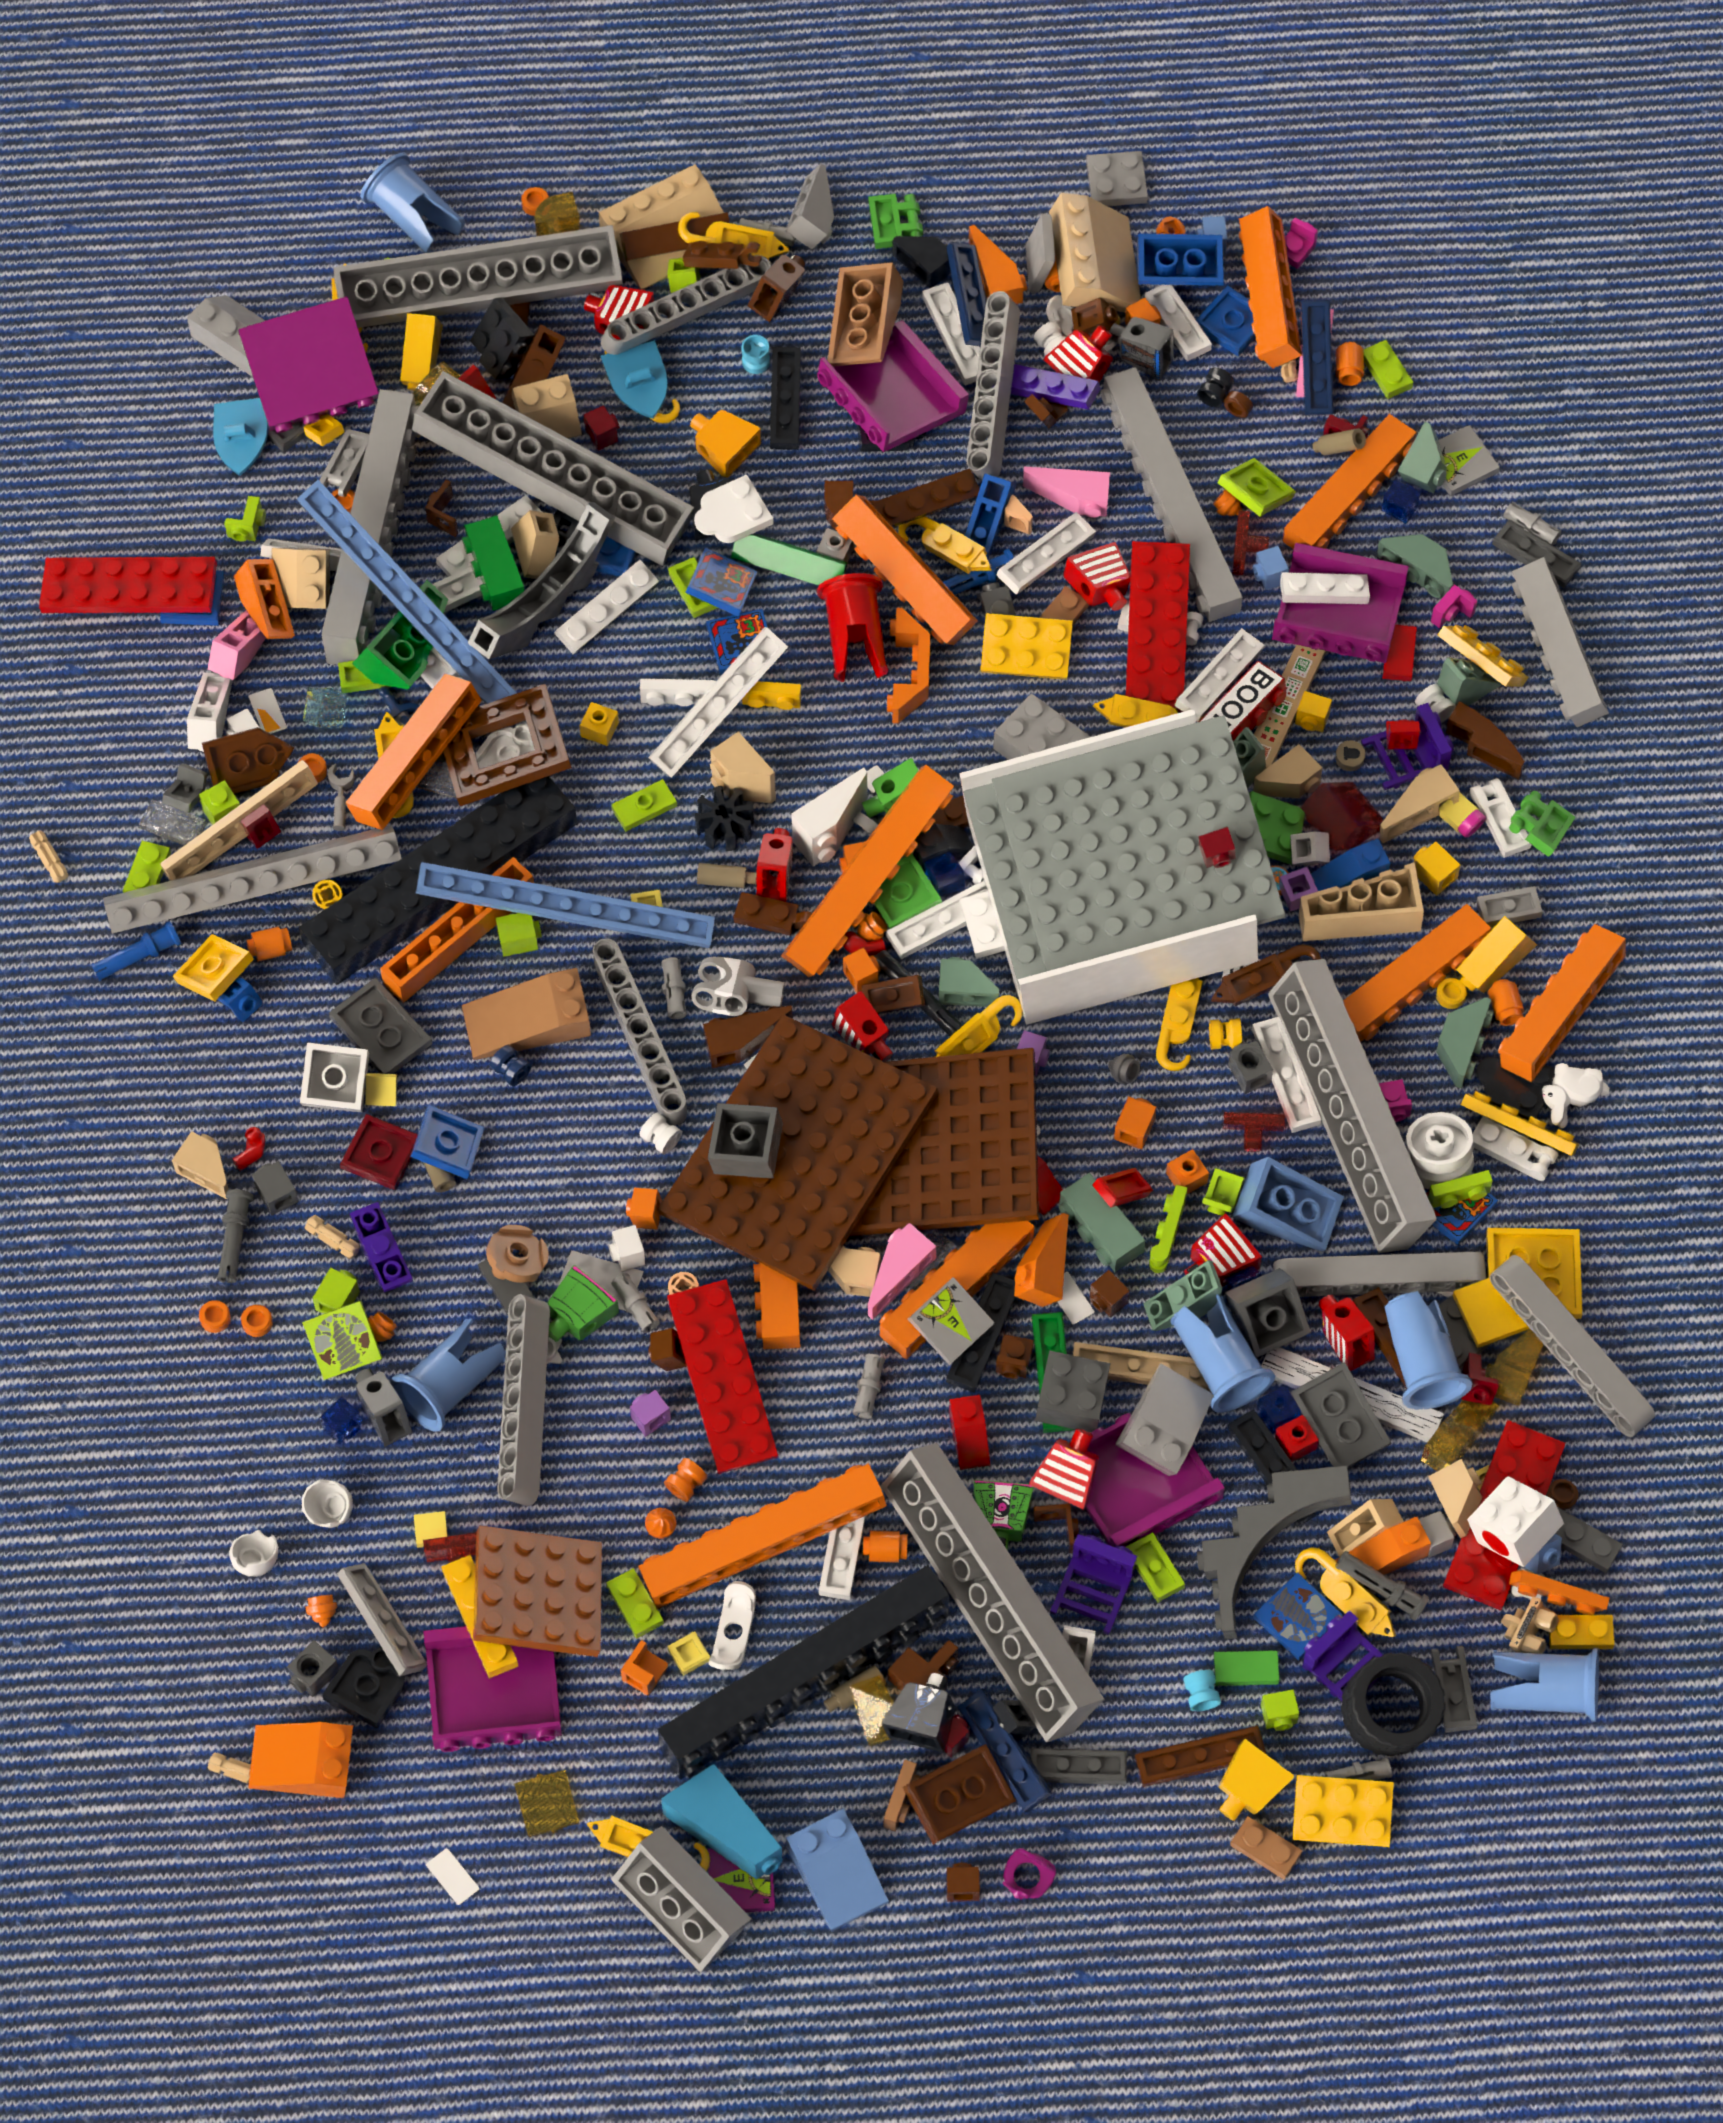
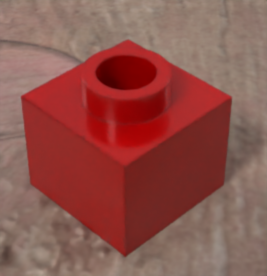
M1304 1415L1276 1428L1275 1439L1291 1462L1318 1448L1319 1439ZM1300 1432L1302 1437L1296 1438L1293 1434Z

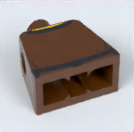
M781 255L761 277L747 306L768 322H771L797 289L805 273L804 260L797 255H793L791 258L787 255ZM771 287L777 291L775 296L771 293Z

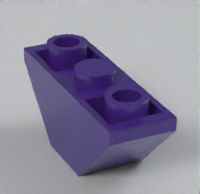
M376 1202L349 1213L366 1259L384 1293L412 1282L413 1278L379 1203Z

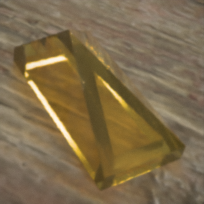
M880 1675L849 1685L869 1747L890 1740L881 1723L894 1702Z

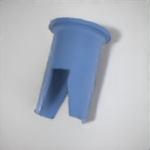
M398 153L384 161L371 174L362 188L360 197L364 203L370 204L374 202L425 253H431L430 247L434 238L422 219L423 215L432 223L455 235L460 234L462 228H464L465 220L409 167V156L406 153Z
M1418 1291L1405 1293L1390 1300L1385 1306V1312L1407 1388L1403 1393V1404L1407 1408L1415 1410L1431 1409L1452 1403L1465 1396L1472 1388V1380L1468 1375L1461 1374L1450 1335L1437 1300H1434L1427 1306Z
M1217 1294V1303L1207 1312L1210 1328L1186 1306L1174 1314L1171 1318V1325L1175 1327L1214 1396L1210 1404L1212 1410L1216 1413H1224L1242 1407L1262 1395L1273 1384L1275 1374L1271 1369H1263L1225 1305L1224 1298Z
M465 1319L461 1326L407 1375L396 1374L390 1381L402 1400L405 1411L426 1429L434 1432L442 1430L446 1424L444 1416L501 1363H505L506 1352L501 1343L469 1357L463 1364L459 1361V1358L472 1339L468 1328L473 1323V1319Z
M1593 1648L1592 1653L1590 1652L1588 1655L1493 1651L1495 1670L1528 1681H1539V1683H1522L1490 1691L1491 1710L1585 1713L1590 1717L1591 1722H1596L1599 1693L1598 1648Z

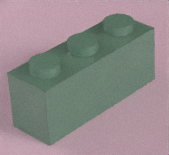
M1089 1172L1060 1192L1059 1210L1062 1214L1066 1213L1069 1215L1068 1221L1072 1219L1078 1227L1077 1231L1082 1240L1086 1243L1090 1242L1094 1246L1096 1255L1101 1263L1105 1266L1109 1265L1116 1272L1144 1253L1145 1239L1118 1206L1110 1208L1092 1186L1096 1180Z

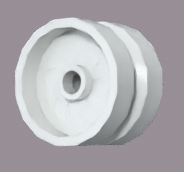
M1444 1112L1428 1113L1416 1119L1409 1127L1406 1135V1149L1411 1155L1413 1165L1425 1189H1430L1431 1185L1471 1175L1474 1167V1144L1472 1129L1465 1120L1454 1114Z

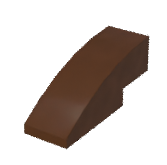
M1459 701L1448 719L1446 734L1469 744L1466 755L1519 780L1522 776L1525 761L1516 747L1490 720Z

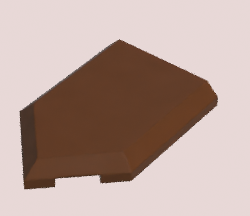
M259 727L202 742L213 786L225 780L233 794L268 785L277 779L281 768L295 748Z

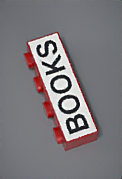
M1257 661L1199 722L1225 715L1232 740L1234 741L1244 728L1248 727L1252 731L1255 726H1260L1265 721L1267 712L1274 705L1277 707L1282 704L1287 694L1285 678L1260 661Z

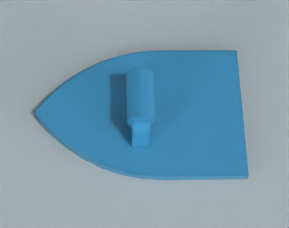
M655 340L640 344L617 355H601L608 379L617 397L633 411L654 419L664 403L668 384L666 370Z
M260 398L214 404L213 440L215 448L225 465L236 474L242 475L257 460L268 437V422Z

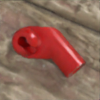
M847 931L844 934L848 939L843 947L849 953L864 948L870 957L877 955L882 950H886L882 938L867 942L853 931Z
M251 1127L245 1132V1138L247 1139L246 1149L232 1158L239 1171L259 1160L264 1154L265 1135L257 1127Z

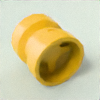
M325 879L316 883L312 896L317 906L326 909L342 898V891L338 883Z
M1240 1018L1230 1019L1228 1022H1221L1219 1019L1209 1020L1211 1050L1221 1049L1223 1046H1230L1233 1049L1242 1043Z

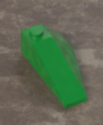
M426 580L420 587L421 591L444 614L449 599ZM398 611L352 664L375 684L409 689L426 670L427 659L433 646Z

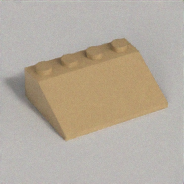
M696 164L599 212V227L613 225L618 258L640 290H644L668 278L669 259L683 258L686 250L625 261L620 233L679 222L685 214L690 212H698L700 217L724 213L709 183Z
M1060 193L1049 214H1051L1053 223L1054 249L1063 306L1078 307L1097 298H1102L1109 305L1114 306L1116 311L1126 312V307L1141 300L1129 218L1087 195Z

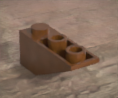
M540 325L534 333L535 336L529 345V350L523 355L502 401L503 404L514 410L516 409L512 399V389L547 379L566 337L543 325Z
M773 1006L766 1011L757 1013L751 1011L744 1012L738 1017L728 1019L715 1018L709 1021V1023L703 1024L704 1039L711 1067L717 1068L744 1061L763 1046L782 1015L793 1019L792 1006Z

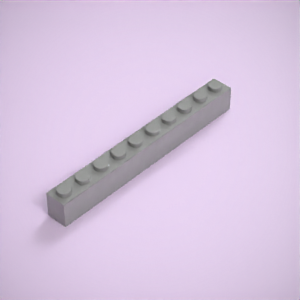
M1134 367L1104 377V389H1101L1103 403L1105 406L1109 405L1112 410L1111 418L1116 429L1120 428L1123 434L1121 435L1123 446L1133 456V468L1136 474L1140 473L1143 478L1144 492L1147 497L1151 496L1154 502V514L1157 520H1162L1165 526L1163 530L1167 542L1190 544L1188 588L1195 591L1197 596L1195 600L1199 612L1205 613L1208 622L1241 612L1242 595L1137 368Z
M389 825L384 830L373 829L116 894L103 898L113 934L396 862L402 858L395 831L392 825Z

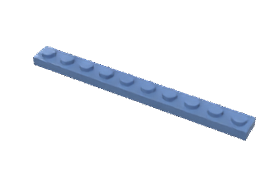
M319 480L297 498L300 505L462 679L472 682L479 697L486 704L516 694L515 690L476 649L468 644V640Z
M421 862L415 893L709 948L711 945L715 917L424 862Z

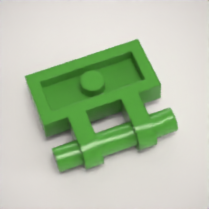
M896 194L868 197L875 249L893 247V238L896 236L921 237L923 235V226L919 223L918 218L920 206L916 202L914 194L905 195V202L897 203ZM899 216L907 217L908 223L900 224Z
M1532 791L1530 795L1525 796L1520 804L1521 809L1515 811L1511 817L1509 829L1515 834L1519 833L1521 829L1528 831L1529 834L1525 840L1549 857L1557 848L1574 821L1575 816L1554 800H1551L1546 805L1540 800L1541 794L1538 791ZM1531 814H1535L1537 817H1539L1538 820L1532 817Z

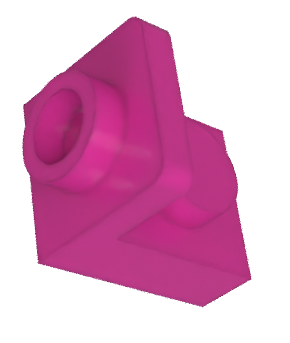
M1294 218L1291 222L1290 231L1285 236L1288 264L1298 269L1316 247L1318 231L1310 223Z
M1454 584L1433 608L1430 622L1440 628L1446 621L1451 622L1459 611L1471 618L1475 614L1477 600L1469 591L1460 589Z
M1403 1079L1379 1083L1394 1121L1399 1122L1406 1117H1410L1412 1101L1407 1098Z

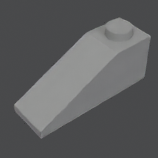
M822 163L805 178L785 230L811 250L820 242L824 244L833 231L830 227L834 219L826 166Z

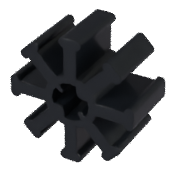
M723 786L713 787L714 803L707 800L704 795H701L697 800L698 813L694 814L696 833L700 836L701 833L705 832L706 846L711 849H715L718 839L721 836H725L726 851H733L736 849L735 834L743 838L745 842H748L752 836L751 824H754L753 804L749 801L748 804L744 805L743 791L738 788H734V793L730 799L724 801Z

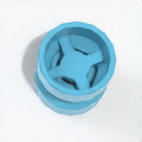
M751 335L745 338L741 345L743 368L752 374L763 373L770 365L769 342L760 335Z
M1200 1670L1190 1673L1183 1678L1185 1688L1191 1694L1188 1701L1192 1711L1210 1710L1221 1704L1219 1692L1214 1690V1684L1216 1683L1214 1671Z

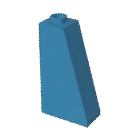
M714 1764L661 1798L662 1810L666 1818L756 1880L764 1874H772L783 1862L782 1847Z

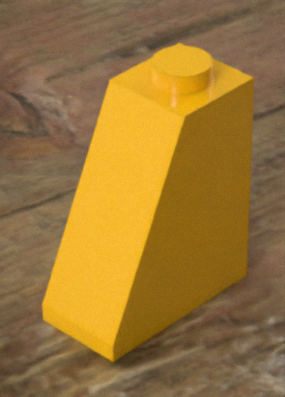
M407 313L400 381L407 385L408 390L424 391V387L432 388L443 327L436 316Z
M1504 916L1456 969L1463 975L1459 981L1472 992L1477 988L1482 993H1485L1494 982L1502 978L1529 954L1537 944Z

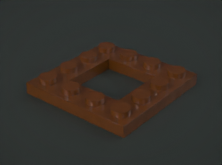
M546 684L477 707L443 751L460 806L572 768ZM526 720L535 750L480 769L471 739Z

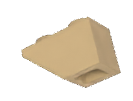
M529 510L511 528L523 576L525 578L537 579L554 560L559 535L553 514Z
M843 1246L829 1267L828 1272L846 1294L870 1297L882 1263L880 1253L868 1247H860L858 1250L847 1249Z

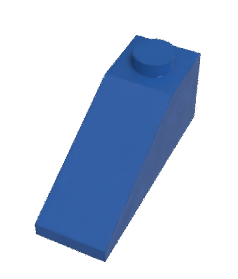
M984 474L965 536L985 547L987 552L986 558L989 559L1004 523V510L1011 495L1014 494L1017 484Z
M1377 838L1346 851L1311 873V876L1318 891L1335 886L1342 888L1351 885L1354 880L1363 878L1365 881L1378 877L1381 872L1390 869L1391 862Z

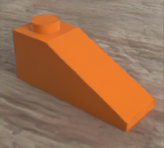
M975 225L969 226V244L975 245L986 298L988 299L994 292L1004 291L1016 304L1023 303V291H1027L1024 274L1019 275L1017 265Z
M247 559L234 575L241 603L266 639L293 638L295 634L273 559Z
M1060 1214L1044 1221L1016 1268L1015 1297L1041 1307L1062 1300L1068 1214Z
M1416 1516L1388 1528L1349 1551V1553L1385 1575L1427 1557L1431 1542Z

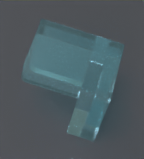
M308 687L303 721L318 728L341 729L343 727L348 694L333 688Z

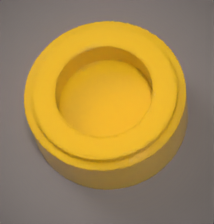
M1457 978L1444 979L1438 984L1436 991L1438 1003L1447 1009H1456L1462 1006L1467 995L1466 986Z

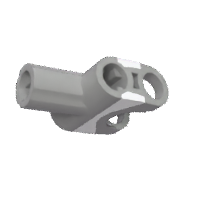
M708 957L700 963L698 975L704 982L698 983L694 987L691 996L693 1003L700 1009L718 1014L739 1016L746 1011L748 1003L780 1007L782 1005L785 982L756 978L754 966L744 960ZM714 966L720 972L716 975H710L705 972L704 968ZM701 991L708 992L713 999L709 1001L702 1000L697 993Z

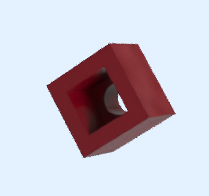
M604 405L583 415L585 431L598 451L618 442L617 430L620 429L619 422L613 413H608Z
M1228 827L1199 836V848L1206 868L1212 866L1221 868L1230 864L1233 859H1236V849Z
M958 1714L953 1716L944 1751L951 1759L969 1741V1726Z

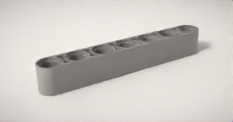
M762 256L759 266L753 267L740 264L738 269H723L609 323L601 338L602 348L609 354H620L754 292L761 277L771 267L770 261ZM752 270L757 271L760 275L754 274ZM729 281L734 282L737 286L730 284ZM705 291L712 293L714 297L707 295ZM682 302H686L691 307L684 306ZM659 313L665 314L668 318L661 317ZM635 324L642 325L644 329L638 328ZM612 334L619 336L621 340L613 338Z
M1004 291L994 292L986 302L967 452V465L981 481L984 474L998 477L1001 472L1020 320L1019 307Z
M601 939L593 947L596 972L658 1112L666 1118L667 1124L679 1125L684 1122L687 1116L685 1094L618 944L612 939ZM603 955L613 956L608 960L601 959ZM616 979H621L624 981L623 983L618 985L611 983ZM626 1004L635 1005L632 1009L622 1008ZM637 1029L646 1030L643 1034L633 1033ZM648 1054L657 1055L656 1058L651 1060L644 1058ZM659 1079L668 1080V1083L663 1085L655 1082ZM670 1104H677L680 1106L676 1110H669L666 1108Z
M1479 1252L1284 1258L1273 1263V1271L1280 1268L1294 1279L1299 1297L1327 1296L1331 1294L1334 1296L1363 1295L1378 1287L1383 1294L1411 1293L1415 1291L1419 1293L1452 1292L1486 1279L1484 1254Z
M1512 1255L1490 1274V1281L1494 1288L1622 1434L1627 1437L1635 1436L1655 1417V1412L1649 1402L1522 1258Z
M517 1294L511 1300L508 1309L497 1490L499 1497L503 1500L531 1506L537 1500L540 1490L550 1307L545 1301Z

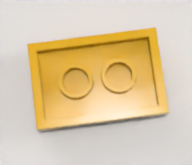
M986 613L980 671L982 673L1067 680L1073 621Z
M1455 625L1442 627L1437 636L1504 686L1523 687L1529 677L1522 672L1524 668L1512 659H1509V661L1505 660L1500 656L1501 650L1489 642L1484 644L1477 638L1479 634L1469 626L1464 625L1461 627Z
M1296 1775L1292 1840L1390 1847L1394 1782Z

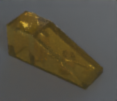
M1531 1329L1498 1354L1494 1365L1488 1363L1486 1367L1485 1377L1499 1380V1387L1495 1397L1519 1406L1544 1346Z
M1462 1400L1441 1423L1424 1446L1421 1461L1434 1470L1439 1471L1460 1460L1497 1411L1499 1405L1495 1402H1492L1491 1405H1484Z

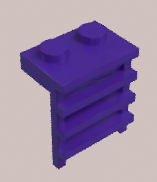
M1428 703L1417 706L1415 721H1419L1420 735L1417 749H1413L1422 769L1414 771L1404 749H1394L1406 775L1398 777L1381 743L1382 740L1387 739L1386 731L1361 740L1363 747L1373 745L1390 779L1382 783L1384 790L1393 787L1394 789L1400 788L1401 784L1409 781L1412 783L1415 777L1426 768H1434L1442 764L1444 769L1448 771L1451 753L1454 751L1453 744L1448 735L1444 736L1441 730L1440 717L1437 712H1432Z
M1078 1534L1073 1546L1072 1559L1050 1614L1056 1615L1059 1607H1063L1106 1623L1103 1633L1110 1635L1124 1597L1129 1589L1131 1579L1135 1574L1137 1555H1134L1126 1547H1112L1104 1544L1100 1538L1094 1535L1083 1536ZM1074 1573L1120 1591L1116 1598L1073 1582L1070 1579ZM1068 1590L1109 1605L1113 1609L1111 1614L1065 1598L1064 1594Z
M1350 1610L1343 1617L1340 1615L1334 1617L1326 1627L1328 1631L1321 1638L1315 1636L1307 1643L1304 1648L1306 1652L1302 1665L1306 1671L1309 1670L1316 1677V1681L1320 1684L1322 1683L1330 1690V1694L1333 1697L1336 1696L1341 1702L1343 1694L1341 1690L1347 1686L1346 1684L1349 1679L1370 1660L1377 1656H1383L1380 1651L1356 1630L1359 1619ZM1362 1645L1369 1653L1336 1684L1327 1678ZM1379 1677V1678L1375 1679V1680L1369 1685V1687H1368L1366 1693H1367L1382 1677Z

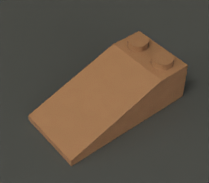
M893 262L842 267L839 269L827 360L832 367L883 361L901 305L903 279Z
M577 968L545 974L462 1005L473 1060L492 1057L501 1047L508 1044L516 1051L591 1036L589 1017Z

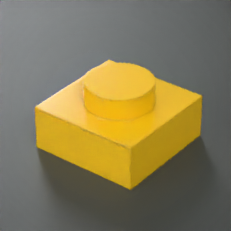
M328 414L321 415L318 422L303 426L305 435L321 446L332 442L335 438L345 433L342 423Z

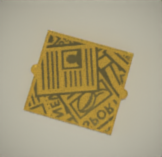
M565 1770L547 1775L539 1773L536 1778L514 1783L528 1837L550 1831L554 1834L557 1832V1829L579 1824Z

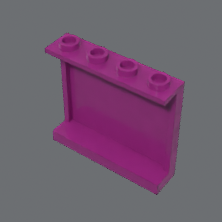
M348 296L238 329V334L243 344L268 422L269 431L276 429L277 433L286 432L293 429L292 424L303 421L304 425L320 421L319 416L330 413L331 417L348 412L347 408L358 405V408H364L375 404L374 399L378 398L379 393Z
M903 320L894 324L882 362L832 367L825 357L820 358L817 374L820 384L833 394L836 402L847 410L854 423L863 428L870 441L876 444L882 452H886L966 413L969 398L968 392Z
M1295 543L1289 573L1364 574L1368 577L1370 599L1368 604L1289 603L1281 601L1278 616L1274 621L1272 640L1310 647L1315 650L1334 652L1344 656L1363 658L1373 662L1386 663L1409 566Z
M1130 1413L1120 1416L1114 1425L1106 1429L1101 1427L1091 1432L1093 1438L1087 1450L1098 1455L1099 1460L1090 1498L1085 1509L1106 1543L1112 1547H1126L1152 1532L1154 1535L1161 1533L1222 1500L1225 1489L1219 1478L1213 1479L1193 1446L1177 1474L1167 1476L1115 1445L1131 1417Z
M466 1626L423 1631L433 1728L432 1740L435 1750L440 1749L442 1752H454L464 1746L483 1749L490 1747L491 1743L504 1742L506 1745H517L527 1739L546 1742L555 1739V1736H562L554 1651L511 1646L518 1661V1667L489 1678Z

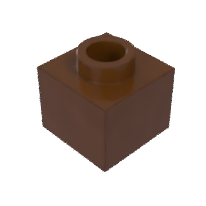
M1110 1270L1091 1284L1090 1301L1099 1312L1104 1311L1110 1318L1129 1303L1130 1290Z
M669 1328L650 1333L651 1345L649 1346V1356L652 1363L665 1371L687 1367L676 1330Z
M956 1863L953 1867L946 1868L947 1902L979 1901V1867H972L970 1863Z

